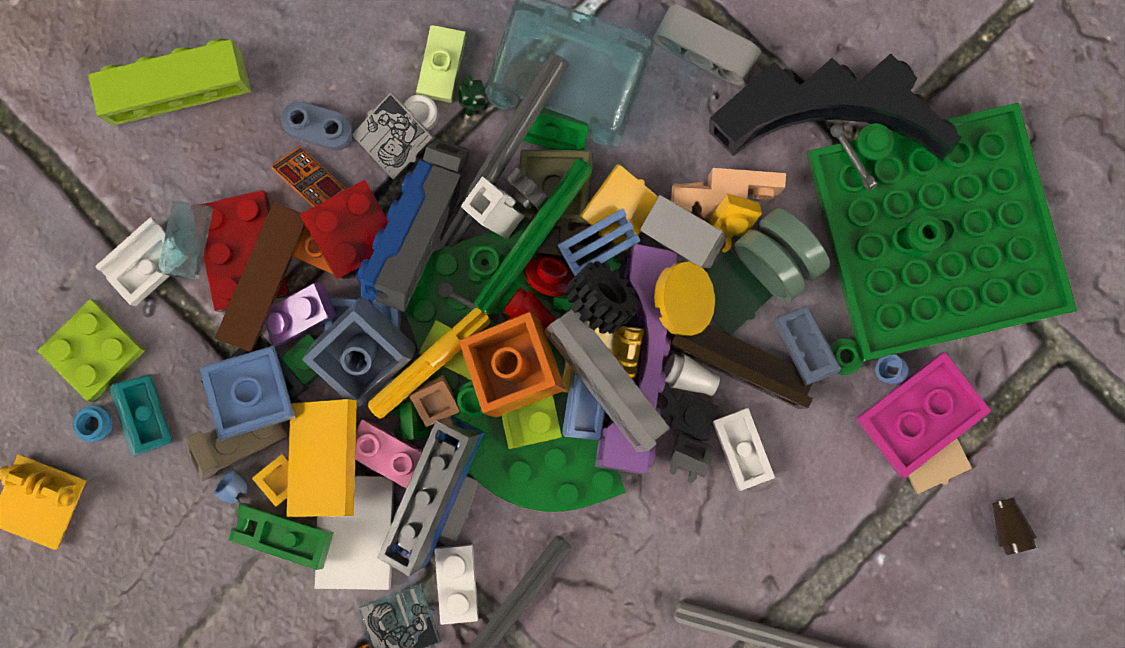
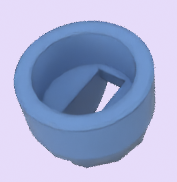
M893 354L881 357L876 364L875 372L881 381L890 385H899L906 381L909 367L904 359ZM889 367L897 369V374L887 373Z
M230 471L218 482L213 494L226 503H238L241 501L237 497L238 494L241 492L246 495L248 486L243 477L235 471Z

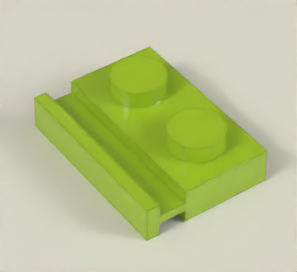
M553 396L502 415L509 449L562 438Z

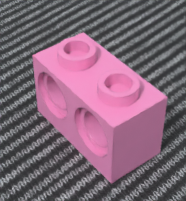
M362 420L356 430L355 460L407 489L423 449L408 440H402V437L395 435L372 420Z

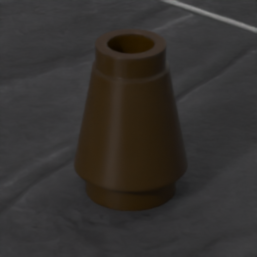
M1015 498L993 502L999 547L1003 546L1005 554L1010 555L1037 548L1034 541L1037 536L1016 503Z

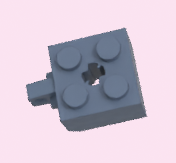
M361 296L311 344L302 360L345 399L357 400V406H361L376 391L380 392L405 370L404 366L412 359L416 345L365 297ZM407 396L401 403L407 400L409 396Z

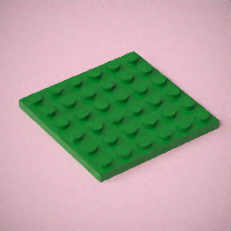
M1019 102L946 119L955 126L957 133L962 138L953 152L943 161L939 160L920 144L895 131H892L894 136L893 150L881 160L866 159L858 151L856 140L849 141L868 174L876 181L877 187L870 191L864 187L862 177L841 143L810 150L807 153L855 342L859 345L863 361L1077 311ZM922 215H931L938 218L945 227L946 236L943 244L931 252L916 250L911 246L907 238L908 226L914 219ZM928 227L923 228L922 233L924 237L931 239L933 236L931 229Z

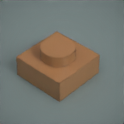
M444 375L419 386L409 395L426 427L435 424L436 420L447 418L460 412L456 397Z

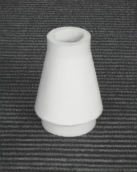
M673 353L664 368L666 373L665 382L669 383L670 388L700 392L712 396L720 382L719 375L710 372L684 353L680 356Z

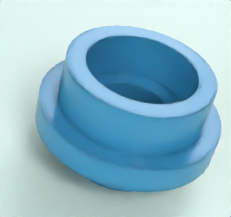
M87 406L76 414L73 420V429L81 440L99 442L105 439L111 432L112 417L101 406ZM94 417L99 421V426L95 431L90 426V422Z

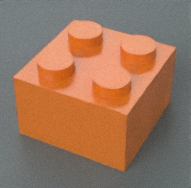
M531 312L459 340L483 414L497 418L566 391L547 336L543 332L542 322Z

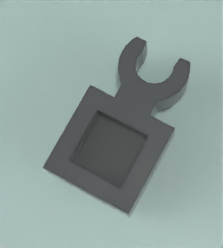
M517 167L506 178L516 190L512 196L527 210L532 206L540 210L547 201L548 197Z

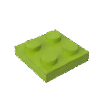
M89 299L37 350L87 402L96 401L146 351L93 299Z

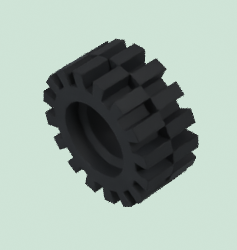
M595 261L594 263H588L568 283L566 287V292L569 293L567 300L570 303H574L571 309L574 313L579 312L582 315L579 319L583 323L586 320L590 322L589 328L595 330L598 327L600 333L605 334L608 331L609 334H612L637 312L638 298L633 297L635 294L634 289L627 287L629 281L626 278L621 279L619 271L615 269L612 272L610 265L606 263L601 265L600 261Z

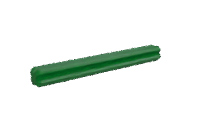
M579 158L574 161L474 302L476 308L487 315H491L591 175V165Z

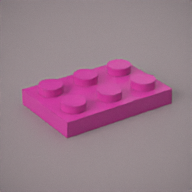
M943 352L858 415L855 420L899 477L906 478L984 418L991 410L949 356Z

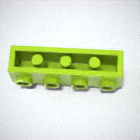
M213 39L207 42L205 46L197 48L181 47L174 49L168 55L160 57L144 56L138 58L135 63L123 66L107 65L102 67L99 72L88 74L96 114L112 126L251 92L243 53L231 39Z

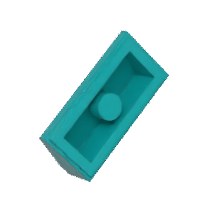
M150 374L112 384L110 393L132 457L173 443Z

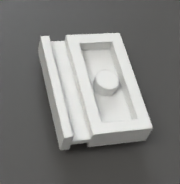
M150 217L95 267L107 277L106 279L129 305L137 306L190 257L163 230L159 223Z

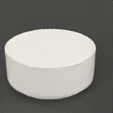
M414 95L404 102L407 109L428 131L436 125L439 115L437 107L431 98L425 95Z

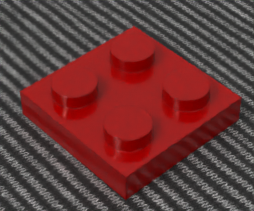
M366 180L299 214L336 279L359 268L364 259L370 260L374 252L372 247L375 236L379 229L385 230L389 222Z

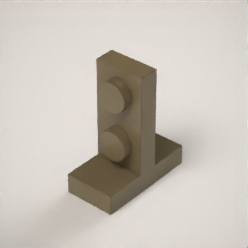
M281 423L222 441L218 439L216 429L205 434L199 431L186 437V451L202 482L215 476L216 471L286 439L287 435Z

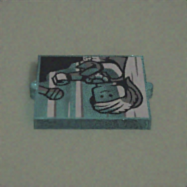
M421 583L359 607L367 630L365 638L371 641L373 648H428L441 643L433 619L435 611L429 608Z

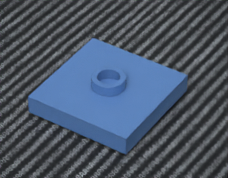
M275 346L199 367L215 429L220 441L296 418Z

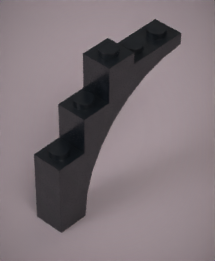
M889 54L859 82L849 67L843 64L840 65L833 58L827 61L801 85L798 84L797 78L790 70L782 69L773 62L709 119V133L732 156L755 140L776 130L808 121L837 119L882 124L889 130L895 131L920 144L941 161L953 152L962 138L950 121L941 119L930 109V105L924 97L911 91L917 77L906 62L897 60L892 54Z

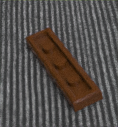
M275 202L272 203L215 339L253 352L306 228L299 217L300 212Z

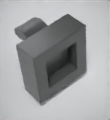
M436 138L426 147L423 161L431 163V166H441L446 170L458 173L466 164L470 149Z
M679 432L670 458V474L674 475L676 470L682 467L690 471L688 476V482L690 483L694 482L698 475L705 477L711 464L713 447Z

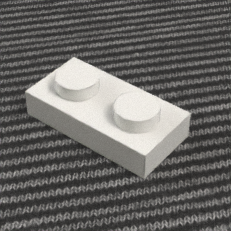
M749 408L712 421L739 491L775 478Z
M473 544L436 547L434 550L440 624L478 621L479 612Z

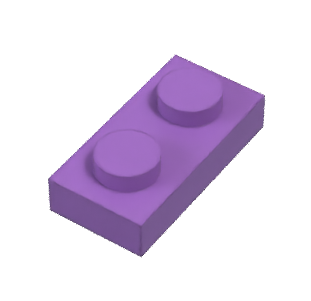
M313 283L272 306L265 326L274 346L284 345L336 317L323 283Z

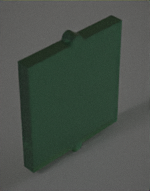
M730 250L711 268H704L710 277L715 293V308L712 319L730 336L748 319H754L755 312L773 296Z

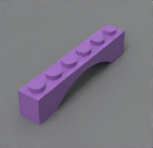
M634 244L627 251L623 279L626 278L629 281L627 287L633 288L635 291L633 297L638 298V304L636 305L638 310L635 316L638 328L644 329L640 348V361L634 383L661 416L660 408H657L656 404L658 393H662L665 386L666 373L661 371L663 357H667L670 350L671 336L666 335L667 329L659 319L662 315L660 308L655 307L654 295L656 282L661 272L666 267H671L677 262L678 253ZM611 419L603 427L602 438L598 442L595 467L637 474L647 473V468L652 467L654 463L655 446L647 452H636Z

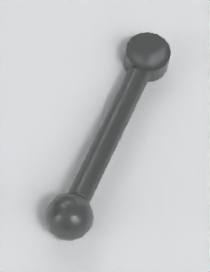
M839 123L834 124L831 127V135L839 139L862 177L864 187L868 191L876 188L875 179L868 174L846 138L844 126Z
M443 283L439 286L438 292L443 298L451 297L471 309L476 308L474 301L455 292L449 283ZM493 312L491 315H488L495 325L508 321L507 316L503 313L496 314Z

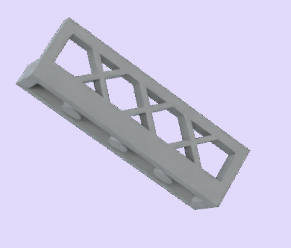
M571 309L561 318L551 323L543 332L636 452L649 451L656 445L655 440L670 429L596 332L589 328V323L587 321L583 323L579 319L582 315L579 312L574 313Z

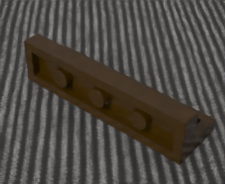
M708 325L701 333L696 335L679 336L673 334L671 337V350L680 354L684 353L691 359L797 409H808L813 398L807 395L813 383L805 386L795 365Z

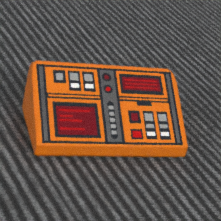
M300 146L270 167L312 207L346 190L339 181Z

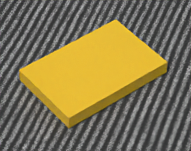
M342 399L292 403L296 418L290 419L287 517L354 516L357 400Z

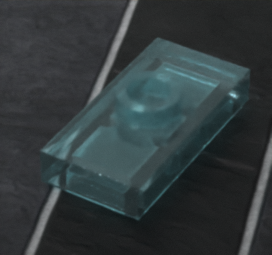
M179 201L172 202L157 270L158 273L198 280L213 212L211 207Z

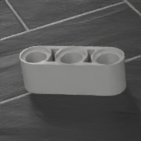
M671 5L653 36L655 43L664 50L736 86L745 85L761 55L759 47L751 41L680 5Z

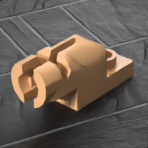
M712 168L707 178V186H704V182L674 183L670 201L689 212H692V208H694L699 218L710 222L709 218L727 193L748 199V193L752 194L754 199H773L774 195L778 196L785 188L786 173Z

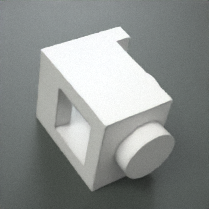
M483 176L461 205L481 225L506 239L510 237L524 218V215L514 207L517 200L504 190L498 189Z

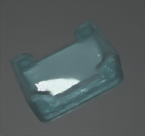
M515 0L485 89V100L490 101L495 107L505 110L509 109V107L518 106L520 99L523 100L549 55L555 53L565 59L569 66L544 105V108L588 123V132L594 142L603 146L613 145L620 147L648 72L654 44L647 36L549 0Z

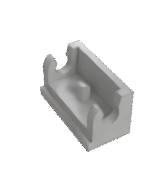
M659 195L640 229L643 233L701 268L712 267L713 261L727 238L724 235V231L662 195Z

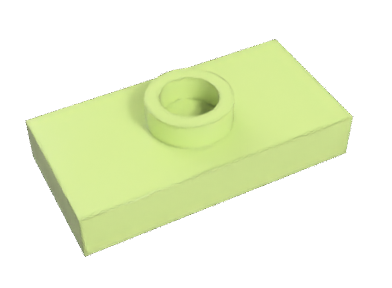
M435 25L430 26L416 90L417 95H425L433 100L452 103L467 37L465 31Z

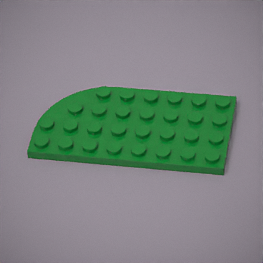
M521 220L508 239L493 231H489L458 242L454 247L447 246L432 252L405 310L419 351L436 320L453 328L473 310L451 297L443 298L438 292L439 286L443 283H449L455 292L475 302L491 279V277L482 278L480 281L475 282L469 278L470 259L466 255L467 249L472 245L489 247L491 244H498L503 250V254L500 257V264H502L529 226L528 221ZM484 259L482 261L483 266H487L489 264V261L487 259ZM524 269L494 310V313H503L509 318V315L504 313L503 309L517 289L521 287L526 292L531 290L557 319L562 317L561 312H557V309H552L554 296L545 295L534 289L527 282L524 276ZM490 319V324L482 331L496 326L492 319ZM547 338L562 378L565 359L550 339ZM444 366L429 377L431 381L444 375L455 397L458 389L465 382L470 381L468 378ZM567 392L553 395L561 435L568 398ZM461 411L452 415L485 432L470 466L469 473L483 487L509 503L536 511L564 512L591 506L626 493L618 470L595 467L599 440L565 437L562 435V438L509 449L502 416L495 418L485 414L481 417H470Z

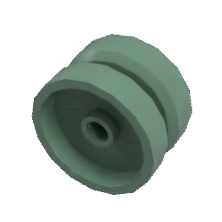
M775 207L759 222L760 232L750 229L734 244L739 258L755 279L772 295L786 303L794 300L805 290L804 279L814 281L830 267V260L826 251L817 238L795 216L781 208Z

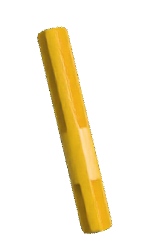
M474 308L368 402L370 411L379 419L384 418L461 350L459 340L477 334L486 328L491 322L490 317L480 309Z

